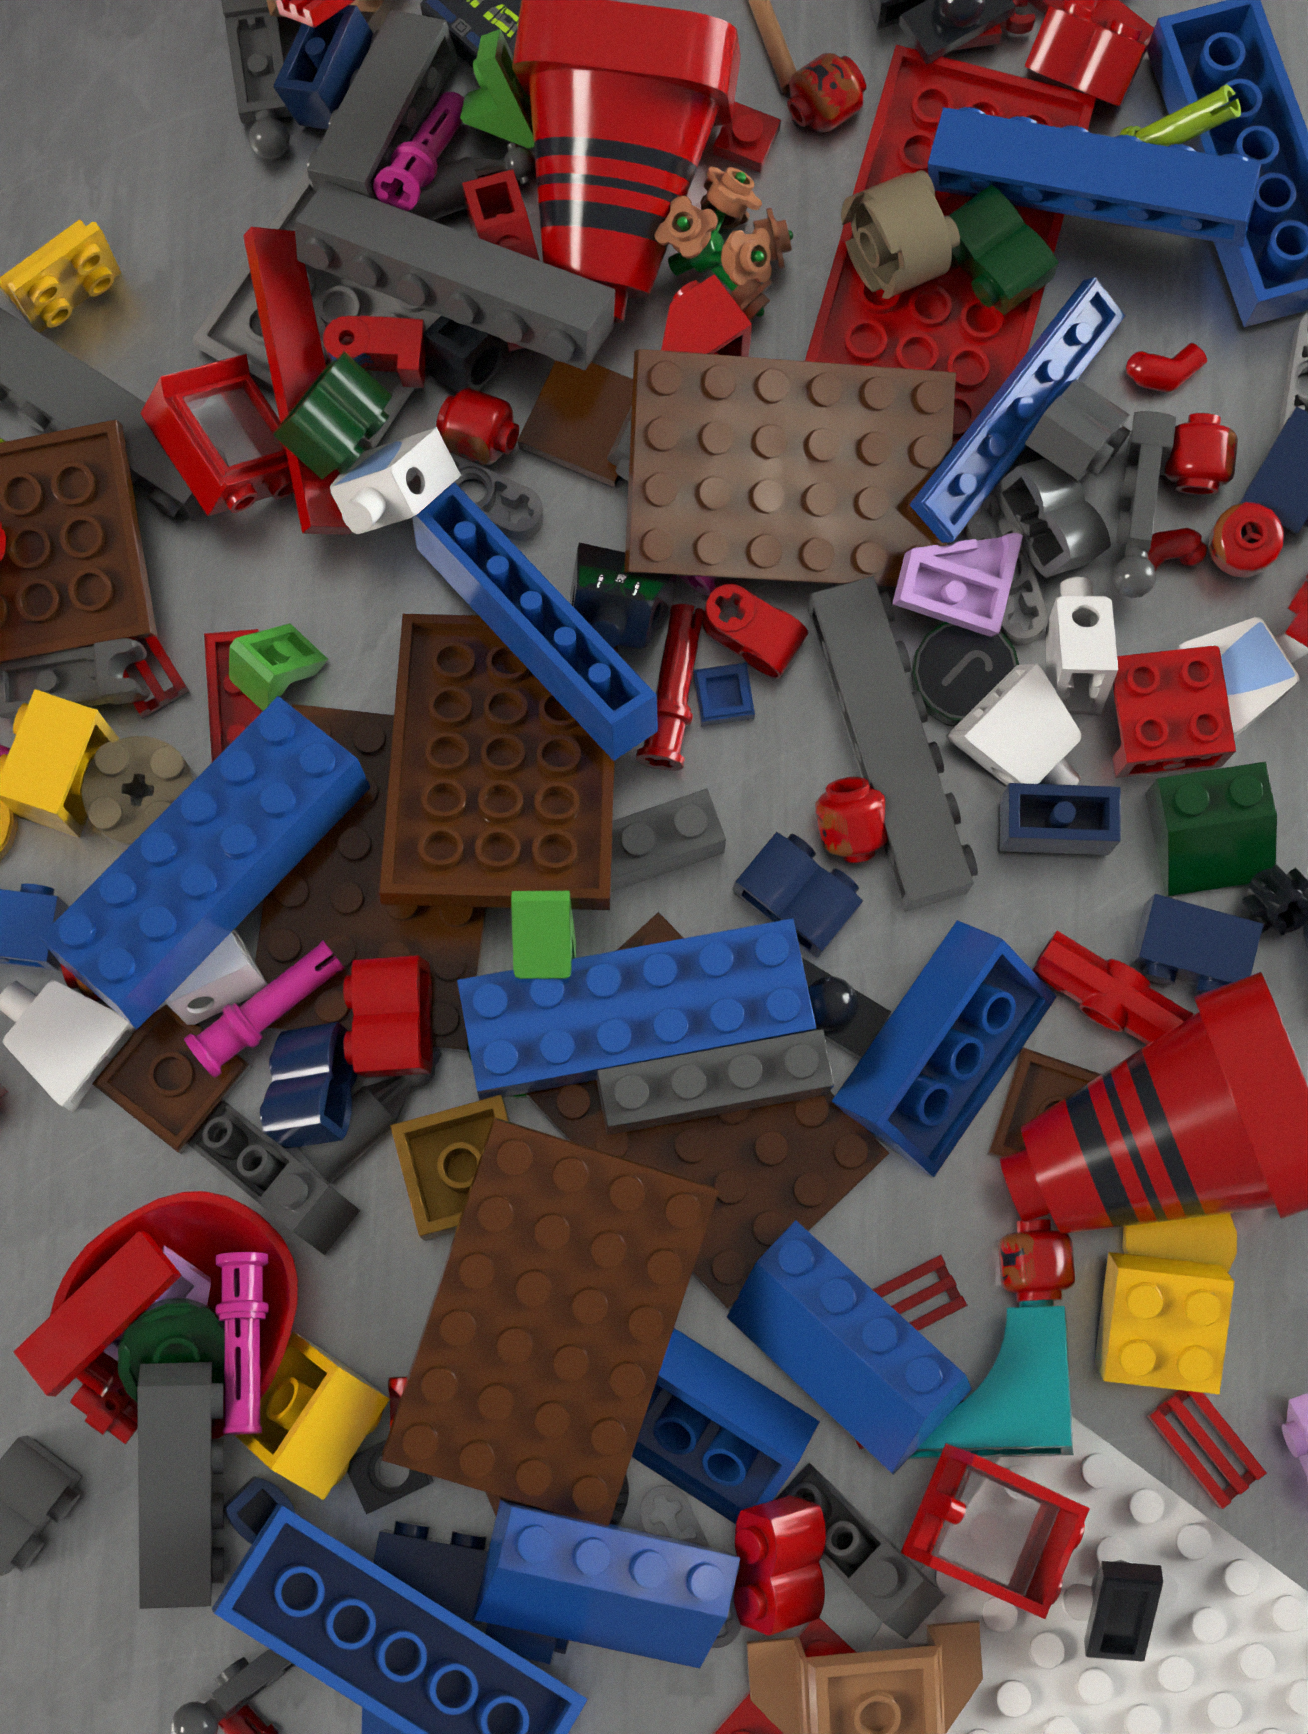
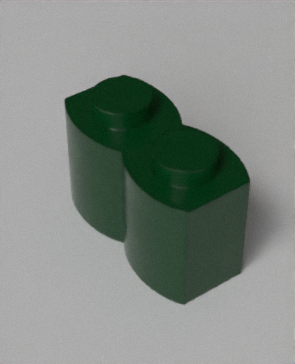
M988 186L949 215L956 223L960 235L959 246L952 249L950 266L953 268L960 267L972 277V289L985 306L989 308L994 306L998 311L1006 315L1054 279L1059 264L1057 258L1044 240L1024 223L1010 201L994 186Z
M343 351L315 379L300 401L275 430L273 436L321 479H324L334 469L344 474L364 451L357 445L361 438L364 436L369 440L388 420L389 415L383 409L392 398V395Z

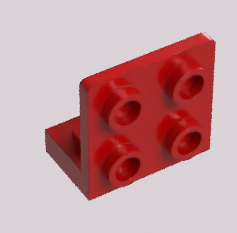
M1218 646L1117 656L1118 672L1113 682V691L1122 745L1112 757L1115 778L1222 767L1236 752L1221 653Z

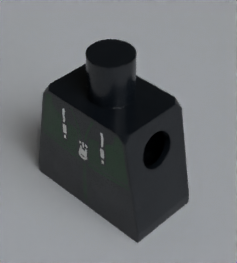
M579 542L571 585L570 604L612 648H615L618 644L637 649L646 648L670 614L677 575L624 572L625 552Z

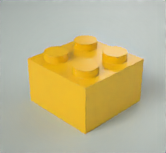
M34 689L29 704L23 703L15 716L13 733L16 736L9 754H3L0 757V800L19 818L80 838L88 819L82 800V784L86 770L100 746L107 742H115L119 740V737L98 710Z
M1108 1252L1094 1360L1103 1381L1220 1395L1235 1282L1225 1268L1220 1264Z
M293 1331L289 1337L283 1359L273 1382L260 1400V1426H262V1433L234 1436L271 1470L324 1500L332 1487L338 1484L345 1476L351 1458L366 1435L372 1433L378 1426L382 1417V1411L390 1399L345 1363Z

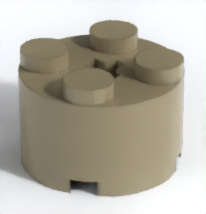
M920 170L913 174L904 173L849 196L843 202L841 209L842 225L851 222L854 238L845 241L849 256L860 278L872 292L880 289L885 291L881 298H891L944 275L949 270L952 249L959 246L960 235L954 220L950 216L943 215L935 198L932 180L925 171Z
M148 736L126 737L115 742H107L96 751L95 757L89 764L83 779V805L91 823L110 843L124 852L197 777L180 752L170 744ZM150 789L153 796L144 797L142 804L138 806L134 802L135 797L142 795L144 790Z

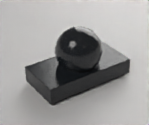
M926 0L901 14L899 25L924 62L929 64L1014 16L1016 5L1012 0Z
M802 958L816 1030L823 1029L826 1040L860 1060L878 1035L891 1011L855 990L846 980L832 976Z
M1124 1560L1101 1561V1566L1094 1575L1091 1585L1093 1602L1084 1638L1086 1657L1145 1661L1163 1586L1161 1565L1136 1564Z

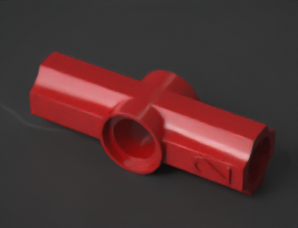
M1059 931L1053 934L1032 968L1033 972L1041 980L1080 1003L1079 1008L1089 1018L1116 1032L1125 1031L1146 1045L1194 1015L1192 1012L1150 988L1151 983L1134 968L1118 960L1107 959L1106 961Z

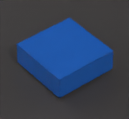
M747 662L693 670L701 726L755 718Z

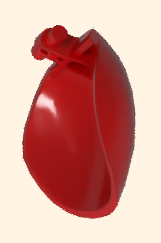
M206 1191L181 1192L158 1198L134 1210L106 1228L90 1241L72 1262L56 1292L50 1316L139 1230L148 1232L160 1248L163 1245L211 1278L207 1305L215 1312L216 1305L222 1303V1268L216 1265V1255L233 1252H260L268 1254V1264L263 1266V1302L268 1303L269 1314H266V1320L260 1321V1400L272 1384L292 1331L298 1304V1276L294 1259L284 1239L256 1211L228 1196ZM102 1352L76 1377L83 1385L69 1403L87 1415L85 1422L100 1434L104 1435L108 1431L126 1445L138 1429V1403L127 1394L118 1374V1361ZM225 1388L223 1419H212V1438H220L225 1435L223 1434V1428L225 1427Z

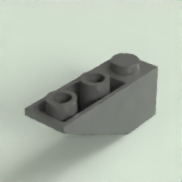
M225 1101L221 1103L188 1144L292 1232L324 1255L360 1212V1209Z
M808 1463L776 1498L779 1499L792 1495L821 1506L826 1529L825 1548L821 1558L885 1625L906 1640L946 1597L811 1463Z

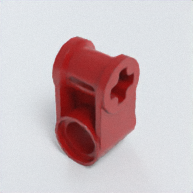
M724 584L715 588L706 602L705 615L702 621V627L706 635L712 641L717 642L741 657L755 670L774 679L782 677L809 634L805 625L791 614L769 605L736 584ZM729 607H732L737 611L736 617H731L727 623L720 620V612L724 613Z

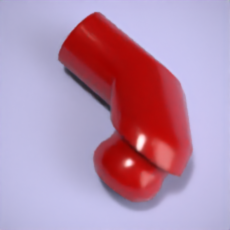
M1189 343L1172 359L1139 351L1128 359L1126 372L1130 378L1134 379L1137 385L1168 393L1176 390L1207 363V357L1204 351L1194 343Z
M1188 527L1156 532L1152 535L1148 560L1154 565L1155 571L1165 560L1179 558L1184 565L1194 566L1206 557L1207 546L1201 541L1202 535Z

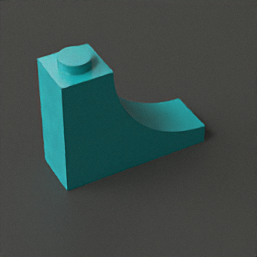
M1053 1300L1022 1301L1019 1302V1307L1007 1308L1006 1328L1002 1346L987 1377L966 1400L953 1409L908 1459L940 1458L945 1443L980 1457L1074 1455L1065 1306H1054Z

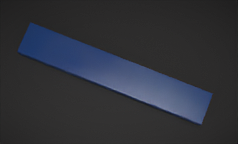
M1096 277L1085 279L1081 282L909 504L942 543L953 542L1027 446L1025 443L1044 412L1056 398L1065 392L1074 380L1079 378L1125 318V314Z

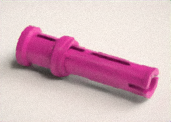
M456 92L443 93L438 99L439 102L422 123L413 139L397 146L391 155V165L380 170L374 179L373 189L379 201L407 212L415 207L420 199V188L429 185L436 176L438 167L436 160L462 123L460 116L464 102L463 96ZM403 184V192L400 196H396V192Z
M324 940L241 1006L237 1003L226 1005L222 1008L223 1016L197 1036L190 1033L184 1038L187 1046L211 1076L216 1078L222 1073L221 1066L245 1047L255 1048L259 1045V1040L263 1038L260 1034L262 1030L275 1022L339 971L342 972L345 969L336 956H333L318 969L315 968L333 954Z
M233 1252L216 1255V1265L222 1268V1303L216 1305V1315L219 1316V1321L225 1322V1427L223 1428V1434L227 1435L262 1433V1426H260V1321L266 1320V1314H269V1305L263 1302V1266L268 1264V1254Z

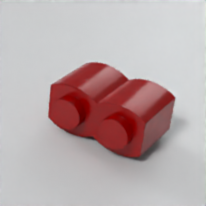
M1065 0L1062 8L1050 5L1024 67L1119 107L1122 106L1149 46L1139 41L1142 30L1113 19L1110 28L1091 21L1094 10L1070 0Z
M419 955L353 960L351 975H346L343 984L345 1004L348 1009H353L352 1030L346 1031L344 1036V1054L349 1065L353 1064L354 1072L365 1078L431 1074L433 1037L430 1019L432 1009L430 963Z
M789 1495L740 1511L735 1528V1549L737 1556L740 1557L739 1564L741 1568L736 1577L734 1590V1605L740 1625L771 1636L819 1619L825 1600L824 1576L819 1561L823 1555L826 1540L825 1521L819 1504Z

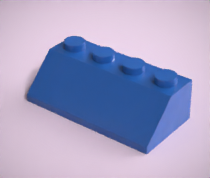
M957 920L832 1102L845 1114L864 1126L877 1140L926 1174L935 1177L1057 996L1002 938Z
M796 1220L757 1260L738 1295L739 1298L734 1302L727 1315L729 1321L893 1475L972 1390L964 1372Z
M674 1328L632 1457L736 1524L741 1510L773 1501L800 1461L820 1421Z
M500 1499L472 1619L700 1669L727 1619L740 1557L715 1547L612 1524L608 1526Z

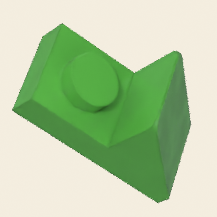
M501 29L481 36L477 58L473 61L475 77L481 88L470 91L465 95L460 119L469 126L529 149L534 147L530 96L524 92L512 68L514 56Z
M289 623L235 638L230 645L229 678L252 702L264 711L277 696H282L290 683L317 675L328 658Z
M512 891L513 971L515 977L519 979L569 978L572 969V959L576 958V937L570 891Z

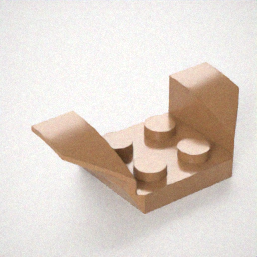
M979 1620L927 1625L928 1646L816 1657L805 1656L799 1637L747 1641L750 1699L784 1734H946L983 1680Z

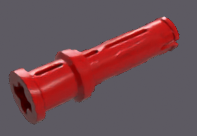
M673 604L670 608L667 637L656 690L658 732L644 740L643 747L637 749L636 753L637 762L654 769L675 771L681 770L684 767L685 758L680 753L685 727L691 725L693 717L687 702L700 629L705 615V611L701 608L695 609V614H693L695 606L689 604Z

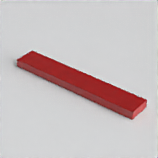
M251 226L243 235L281 424L315 379L326 368L306 266L305 263L297 261L295 231ZM285 446L302 534L350 535L352 531L345 524L342 513L330 489L331 484L340 472L334 469L324 479H321Z

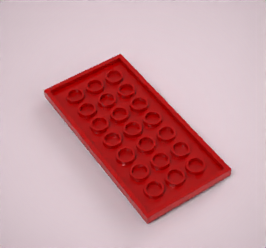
M896 44L853 195L904 173L913 174L922 170L928 174V160L943 107L957 110L963 107H972L991 116L1008 119L1023 116L1042 125L1059 128L1073 125L1088 130L1096 97L943 56L926 64L916 49ZM935 191V198L944 216H949L973 198ZM1013 205L1024 223L1044 240L1054 254L1065 214ZM851 222L844 224L805 361L956 372L953 449L1028 352L1046 285L1006 315L1002 314L994 306L990 308L985 306L977 298L971 285L972 277L960 267L953 268L950 266L944 275L891 298H881L885 291L880 289L872 292L857 273L845 241L854 238Z

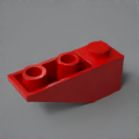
M514 169L463 182L466 212L474 237L540 261ZM507 342L509 352L525 348Z

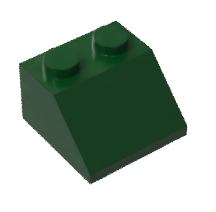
M1266 761L1157 778L1146 791L1145 796L1166 897L1173 898L1248 886L1251 879L1257 873L1276 865L1277 811Z

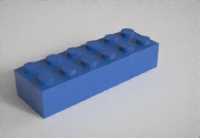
M1225 0L1158 18L1148 44L1147 53L1169 115L1219 90L1220 87L1226 84L1235 92L1233 96L1228 98L1229 102L1238 98L1241 107L1240 117L1210 129L1182 143V145L1189 146L1196 152L1218 156L1238 154L1246 157L1249 161L1261 163L1257 192L1243 247L1214 242L1243 326L1248 327L1307 311L1308 130L1261 0Z
M277 696L39 938L67 970L137 1030L371 788L358 758Z
M793 918L572 959L571 975L566 979H519L515 977L513 970L457 980L479 1101L498 1095L508 1097L597 1080V1071L816 1030Z
M279 1503L212 1607L213 1613L404 1734H568L588 1700Z

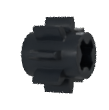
M1273 865L1272 868L1260 871L1251 879L1248 885V896L1242 899V903L1251 912L1248 918L1252 921L1263 923L1262 933L1271 926L1281 936L1301 928L1308 920V880L1296 867L1290 870L1287 875L1278 865Z

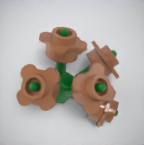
M709 167L706 172L708 178L704 183L707 193L700 201L701 209L693 206L687 196L674 198L670 203V213L665 221L660 223L654 236L659 244H671L678 252L668 258L669 267L674 275L679 276L692 269L699 273L711 270L732 291L730 293L731 297L747 318L752 321L756 316L762 317L764 315V308L771 301L765 295L768 287L773 283L769 279L772 273L770 262L777 260L779 269L785 268L782 253L792 251L790 240L793 239L794 235L791 230H788L786 220L776 221L772 208H767V218L753 221L754 231L752 234H745L742 230H735L724 241L718 232L719 229H733L739 224L746 223L750 217L747 208L759 210L762 201L752 191L755 186L754 181L743 171L729 167L723 172L716 167Z

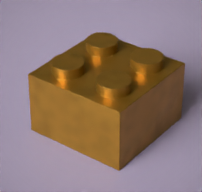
M501 1095L390 1125L418 1234L424 1241L456 1232L493 1117L509 1121Z

